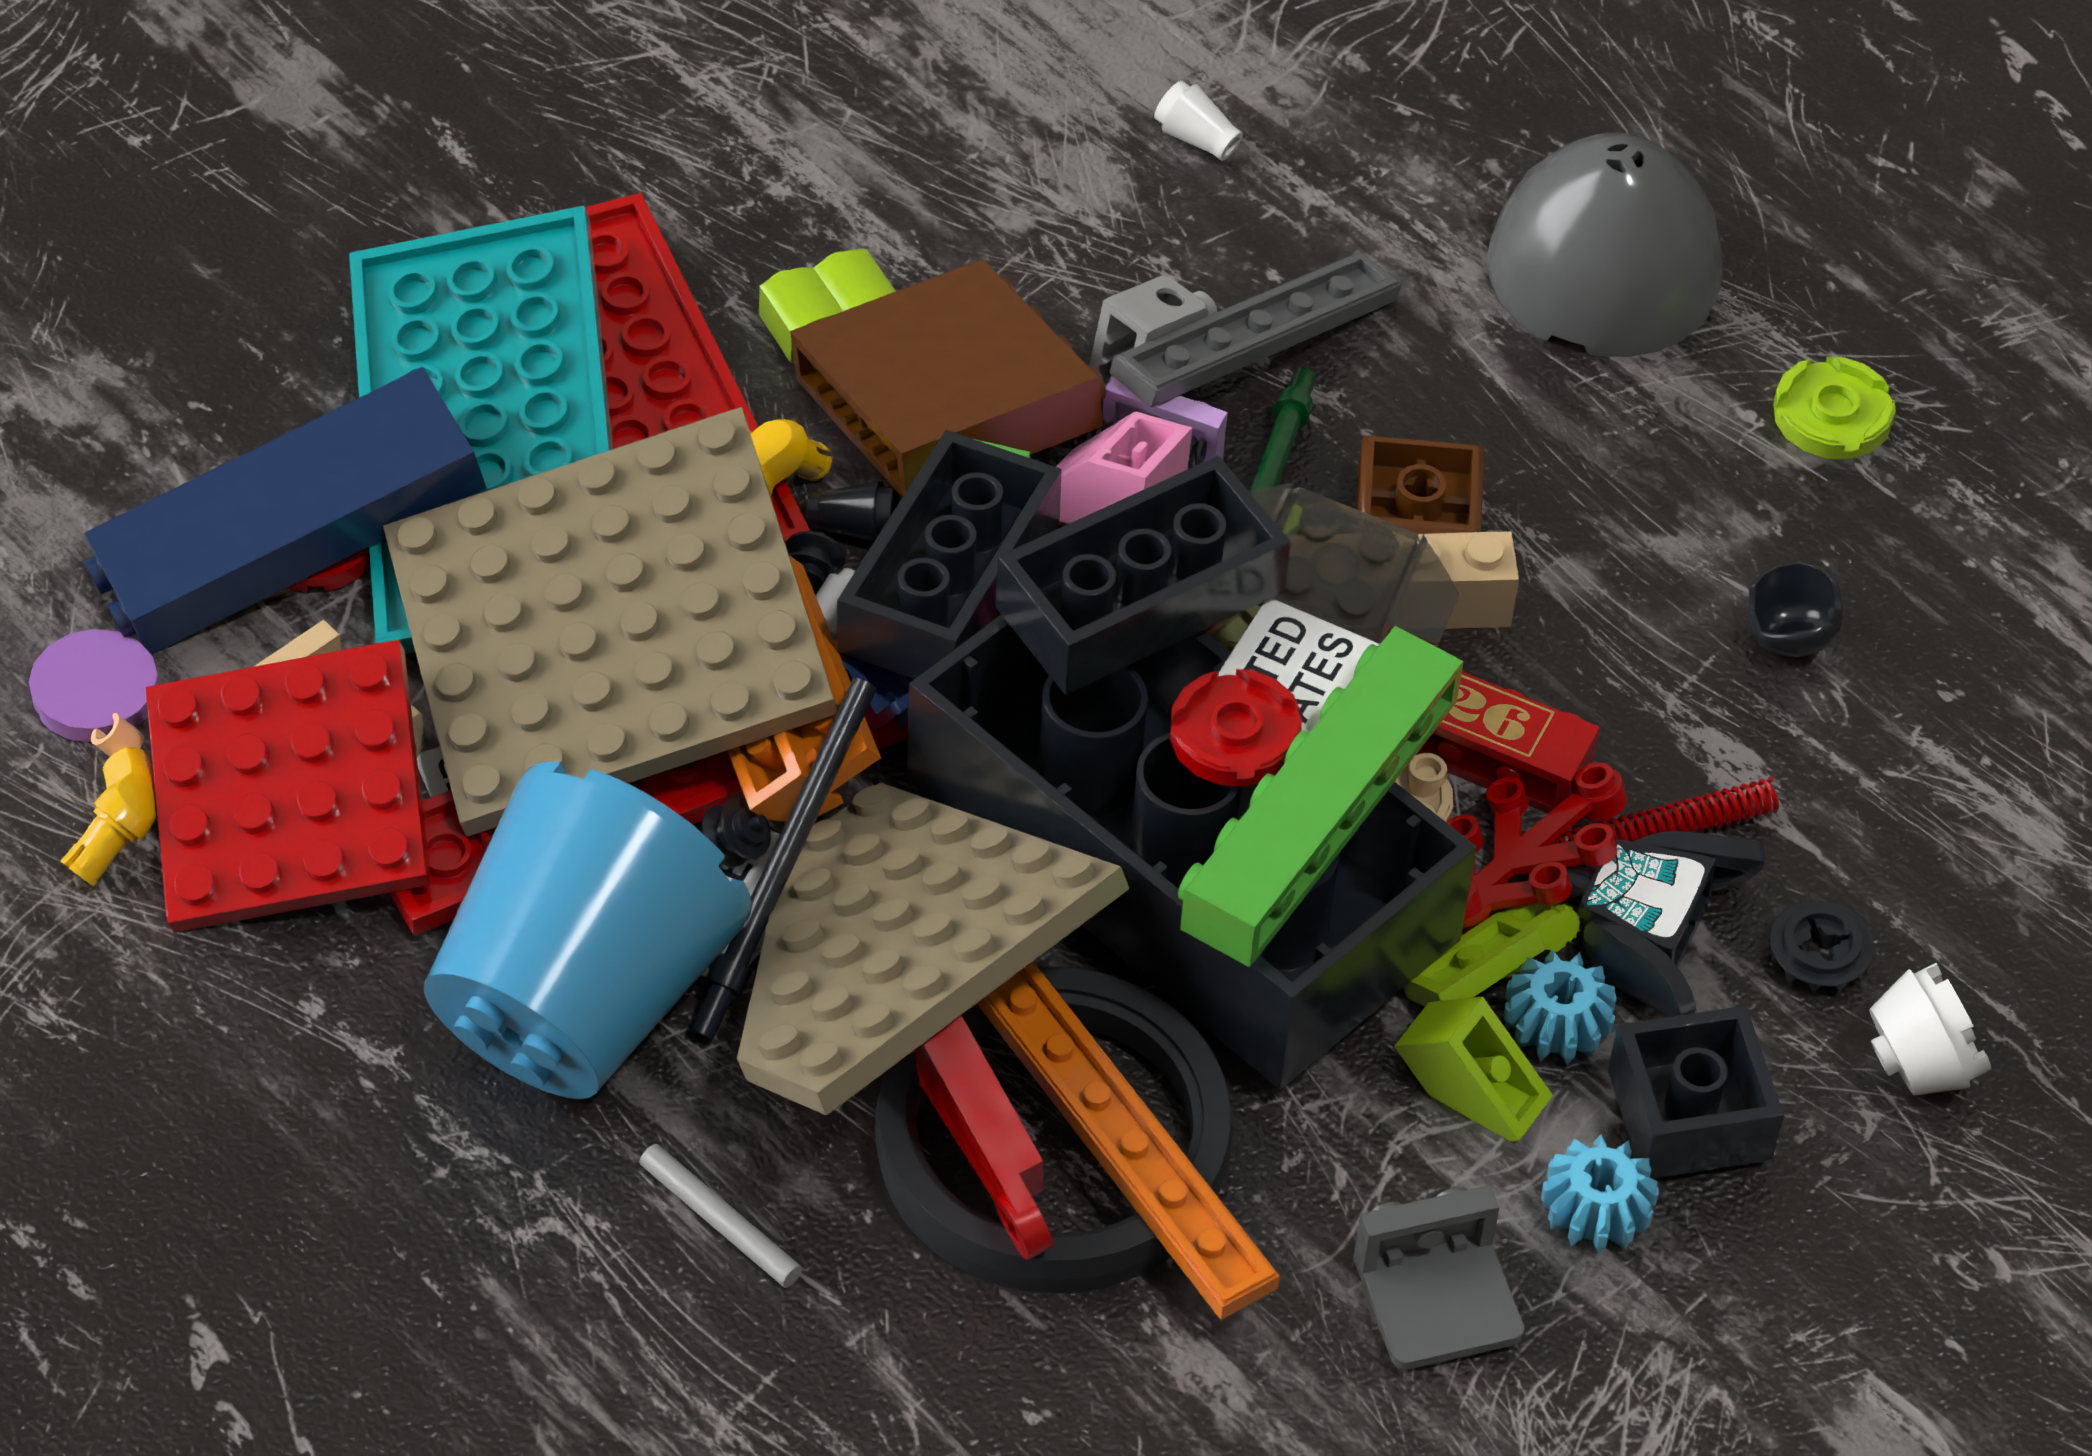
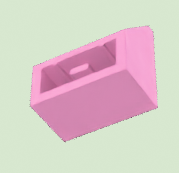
M1135 411L1072 449L1056 466L1062 469L1060 521L1058 525H1068L1187 470L1193 427Z

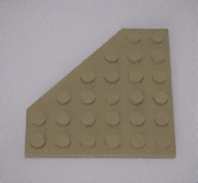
M881 782L861 790L855 795L851 804L830 819L813 825L774 910L769 915L737 1056L746 1081L827 1116L1129 890L1121 866Z

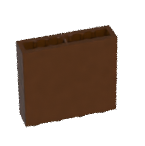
M983 259L790 331L796 380L902 497L945 430L972 439L1028 451L1031 455L1103 427L1101 400L1105 399L1106 390L1099 371L1093 365L1087 366L1073 351L1068 339L1063 335L1058 336L1045 323L1040 311L1035 306H1029L1016 293L1010 280L1006 277H1000Z

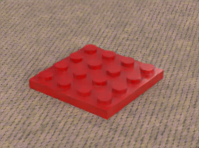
M399 639L145 687L167 923L174 933L432 885L405 650Z

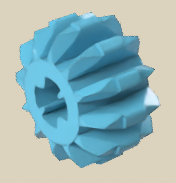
M1553 949L1545 957L1544 963L1528 957L1525 964L1521 966L1520 974H1513L1512 980H1509L1505 993L1507 1002L1503 1014L1506 1022L1505 1027L1516 1030L1514 1038L1519 1048L1536 1045L1540 1062L1550 1052L1559 1053L1567 1065L1575 1057L1576 1051L1592 1057L1595 1050L1599 1048L1600 1040L1607 1039L1608 1034H1611L1615 1021L1613 1011L1617 999L1615 987L1604 984L1603 966L1583 968L1580 952L1570 962L1561 961Z
M1600 1134L1594 1140L1592 1148H1589L1574 1138L1571 1145L1567 1147L1566 1155L1555 1154L1554 1159L1550 1161L1546 1175L1548 1179L1543 1183L1541 1200L1543 1201V1206L1550 1209L1548 1215L1550 1228H1569L1568 1239L1571 1247L1585 1238L1593 1241L1598 1254L1606 1247L1608 1239L1626 1249L1628 1244L1633 1241L1634 1233H1645V1230L1650 1226L1653 1217L1652 1207L1656 1205L1659 1189L1657 1181L1650 1178L1651 1167L1649 1166V1158L1630 1159L1632 1150L1630 1149L1629 1141L1619 1148L1613 1149L1607 1147L1602 1134Z

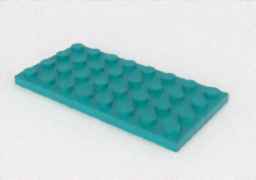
M585 205L349 253L359 398L423 367L475 453L487 488L474 495L613 449L591 226ZM384 539L369 547L376 644L399 639L405 654L413 653L415 648L387 540Z

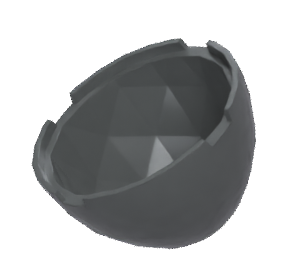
M1609 132L1581 138L1562 146L1529 169L1500 213L1490 239L1487 254L1489 279L1496 296L1518 323L1545 341H1548L1551 335L1566 341L1583 345L1588 355L1599 357H1630L1654 353L1683 341L1699 329L1707 320L1710 309L1721 289L1723 279L1720 235L1714 210L1706 192L1679 159L1655 142L1628 133Z

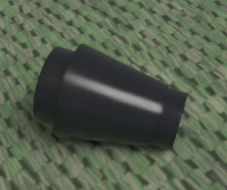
M882 481L822 492H810L806 509L809 529H821V531L875 541L899 504V493L893 487H884Z

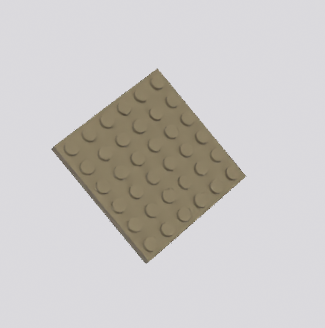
M742 407L383 525L459 822L466 837L498 826L517 783L526 770L535 764L551 761L561 762L567 770L565 774L584 779L589 770L594 769L623 782L630 783L835 715L838 712Z

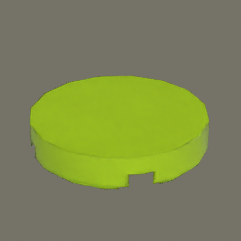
M1827 356L1826 362L1811 364L1812 358L1798 362L1783 374L1773 402L1775 422L1785 438L1802 451L1825 459L1850 460L1870 454L1886 441L1896 412L1895 401L1892 402V398L1888 394L1890 387L1884 378L1867 365L1844 357Z

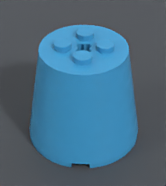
M541 762L528 768L517 783L426 978L424 994L431 1009L441 1022L459 1040L492 1065L545 1092L566 1098L584 1099L598 1092L742 930L750 917L752 903L744 881L732 879L730 882L718 867L725 855L703 833L675 811L636 787L603 772L590 769L585 778L582 779L565 774L567 770L561 762Z

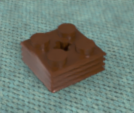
M1364 436L1362 438L1358 471L1355 536L1481 532L1484 448L1480 445Z

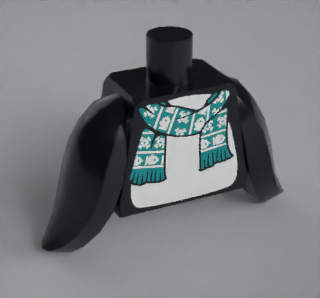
M1666 831L1651 834L1631 842L1615 840L1618 848L1617 855L1609 863L1598 866L1596 871L1578 865L1566 867L1572 884V892L1564 902L1579 906L1580 931L1577 932L1576 940L1583 947L1593 967L1603 966L1605 979L1665 1017H1672L1696 1012V1003L1692 990L1679 970V966L1708 907L1712 891L1733 887L1760 872L1765 865L1764 844L1759 841L1696 832Z

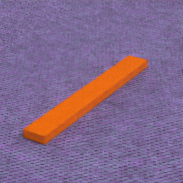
M1033 961L976 1003L1220 1320L1278 1289L1279 1274Z

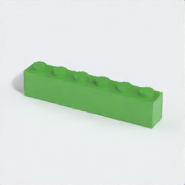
M1394 626L1379 646L1370 644L1361 655L1354 671V678L1346 688L1343 689L1338 686L1330 693L1322 707L1319 722L1311 732L1302 730L1294 738L1287 751L1285 764L1275 776L1268 773L1261 779L1252 795L1250 808L1240 820L1231 818L1225 824L1216 840L1214 853L1204 865L1198 862L1195 863L1185 875L1178 892V898L1183 900L1180 930L1240 963L1251 967L1457 703L1463 661L1397 626Z

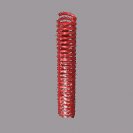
M1770 776L1767 780L1761 778L1758 783L1755 781H1751L1748 785L1742 783L1739 787L1732 786L1730 790L1724 788L1721 792L1713 791L1711 795L1708 793L1703 794L1702 797L1696 795L1693 799H1684L1683 802L1677 800L1674 805L1671 803H1667L1665 807L1658 805L1655 810L1653 808H1648L1646 812L1639 810L1637 814L1629 813L1627 817L1620 815L1618 819L1610 818L1608 822L1603 820L1599 823L1606 824L1612 829L1615 840L1619 839L1630 842L1651 834L1666 831L1695 832L1696 830L1702 833L1704 828L1711 831L1716 826L1720 829L1723 823L1730 826L1732 820L1739 824L1742 818L1747 822L1751 816L1758 819L1760 813L1764 816H1767L1770 811L1776 814L1779 810V800L1771 784L1774 778ZM1574 827L1570 832L1567 830L1558 838L1559 843L1567 842L1565 836H1568V842L1574 841V834L1580 829Z

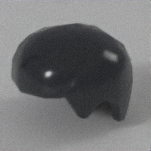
M1793 562L1772 567L1754 579L1749 587L1748 612L1749 628L1753 639L1759 643L1762 649L1776 656L1800 658L1824 650L1839 633L1842 625V601L1840 587L1836 578L1819 565Z

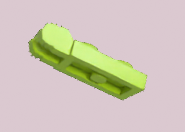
M1533 903L1509 907L1503 912L1498 911L1463 934L1457 944L1404 987L1406 997L1423 1006L1433 1001L1473 998L1500 979L1508 978L1518 973L1528 957L1533 958L1545 949H1553L1554 952H1558L1566 946V942L1571 943V940L1574 937L1576 938L1577 932L1580 931V916L1573 911L1572 907L1565 904H1557L1555 906Z

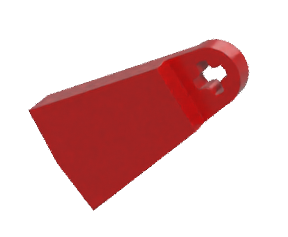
M960 1015L915 1049L919 1082L995 1201L1000 1219L1016 1249L1025 1260H1030L1053 1247L1049 1229L1032 1196L1044 1190L1043 1160L962 1015Z

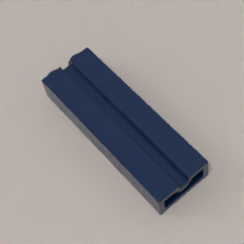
M421 367L85 532V538L94 557L84 561V564L100 595L112 590L117 601L107 605L123 637L136 635L139 642L152 655L386 539L383 525L470 497L487 487L473 449L425 369Z

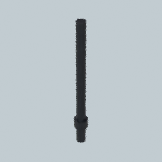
M853 678L751 895L752 910L750 917L742 930L728 944L724 955H719L713 961L707 973L705 981L709 984V987L688 1030L701 1039L713 1041L733 996L741 997L752 971L747 966L767 926L769 915L774 910L877 690L874 685L865 680Z

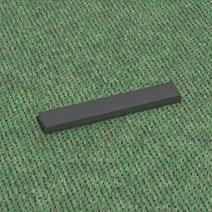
M1358 252L1115 355L1109 373L1152 408L1397 300L1402 284L1365 254Z

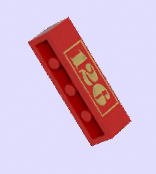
M1368 633L1364 637L1379 645L1383 641V639ZM1462 670L1457 703L1416 755L1422 753L1438 755L1446 763L1447 773L1487 789L1498 779L1505 777L1517 778L1524 785L1529 806L1549 813L1573 793L1572 785L1575 782L1576 773L1583 766L1593 763L1600 727L1584 721L1573 713L1559 711L1527 698L1516 690L1502 688L1467 674Z

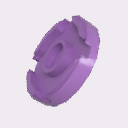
M100 629L71 633L48 645L34 662L29 678L33 706L39 713L42 723L50 731L64 738L83 742H91V734L96 728L108 735L114 725V719L112 718L114 713L120 715L135 728L141 726L148 717L145 687L159 684L153 656L138 640L129 636L123 637L119 631Z

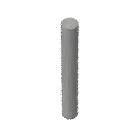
M653 1144L645 1150L639 1161V1164L781 1286L788 1288L796 1282L802 1273L801 1265L661 1146Z

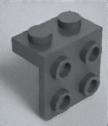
M1491 1185L1470 1190L1466 1188H1452L1438 1194L1434 1198L1406 1204L1388 1202L1375 1207L1370 1212L1360 1214L1353 1259L1390 1359L1397 1368L1403 1370L1513 1346L1521 1341L1524 1324L1492 1245L1500 1207Z

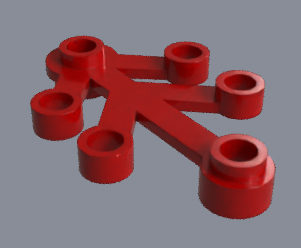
M1602 762L1583 766L1575 775V782L1572 785L1573 793L1523 835L1522 814L1527 810L1529 801L1522 781L1514 777H1505L1496 780L1488 787L1486 796L1491 812L1495 816L1494 859L1477 874L1474 859L1461 936L1491 917L1492 910L1533 903L1555 905L1563 902L1572 892V884L1566 867L1581 864L1593 867L1602 866L1615 858L1618 848L1612 829L1603 823H1593L1584 826L1576 833L1574 841L1559 844L1552 843L1582 818L1590 821H1603L1613 818L1623 811L1627 805L1628 798L1622 777L1616 770ZM1458 815L1447 820L1450 826L1477 846L1476 852L1481 849L1484 839L1475 817ZM1530 873L1529 881L1506 883L1514 875Z

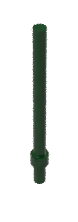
M1308 368L1296 369L1292 374L1288 387L1283 389L1278 395L1273 409L1275 424L1250 490L1251 495L1267 514H1269L1298 429L1307 424L1313 408L1311 393L1316 377L1313 371Z

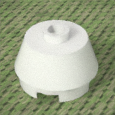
M1937 963L1914 974L1908 969L1869 1009L1872 1020L1880 1035L1870 1040L1879 1061L1888 1076L1899 1071L1913 1095L1971 1088L1970 1080L1992 1070L1984 1050L1977 1051L1973 1042L1976 1040L1972 1030L1974 1026L1949 980H1942V974Z

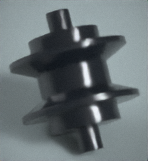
M797 532L792 534L785 543L789 555L804 566L815 596L828 575H838L837 572L844 566L846 556L843 548L823 532Z
M744 796L731 798L725 805L711 807L702 818L701 833L725 855L720 863L724 867L735 868L744 864L747 859H757L763 856L770 846L771 830L768 819L763 814L757 815L751 811Z

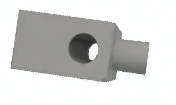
M1159 276L1103 300L1089 366L1093 365L1099 371L1106 387L1112 377L1109 371L1115 355L1217 313L1215 302L1205 292L1196 291L1192 294L1171 277Z

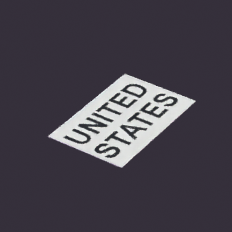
M1270 598L1263 603L1219 671V676L1236 675V669L1254 670L1277 679L1295 696L1302 719V730L1311 732L1319 722L1322 707L1330 693L1338 686L1345 689L1354 678L1356 665L1365 649L1370 644L1376 646L1379 644Z

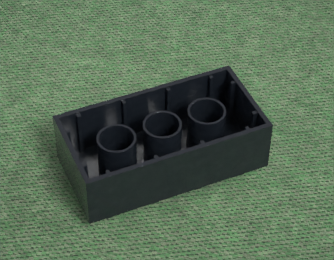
M1001 614L909 683L906 779L932 801L1121 866L1129 890L1084 922L1082 926L1279 1090L1284 1088L1461 940L1477 846L1396 782L1389 788L1251 967L1240 963L1180 930L1183 900L1178 898V892L1185 875L1195 863L1198 862L1204 865L1214 853L1216 840L1225 824L1231 818L1240 820L1250 808L1252 795L1258 785L1254 784L1246 787L1226 786L1200 778L1178 760L1170 741L1172 706L1183 688L1203 674L1220 671L1231 652L1203 630L1065 695Z

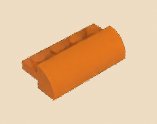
M790 556L837 709H839L851 682L841 657L837 652L836 645L804 566ZM836 714L727 750L751 811L757 815L763 814L769 820H787ZM865 717L859 726L818 815L843 804L844 802L838 787L881 759Z

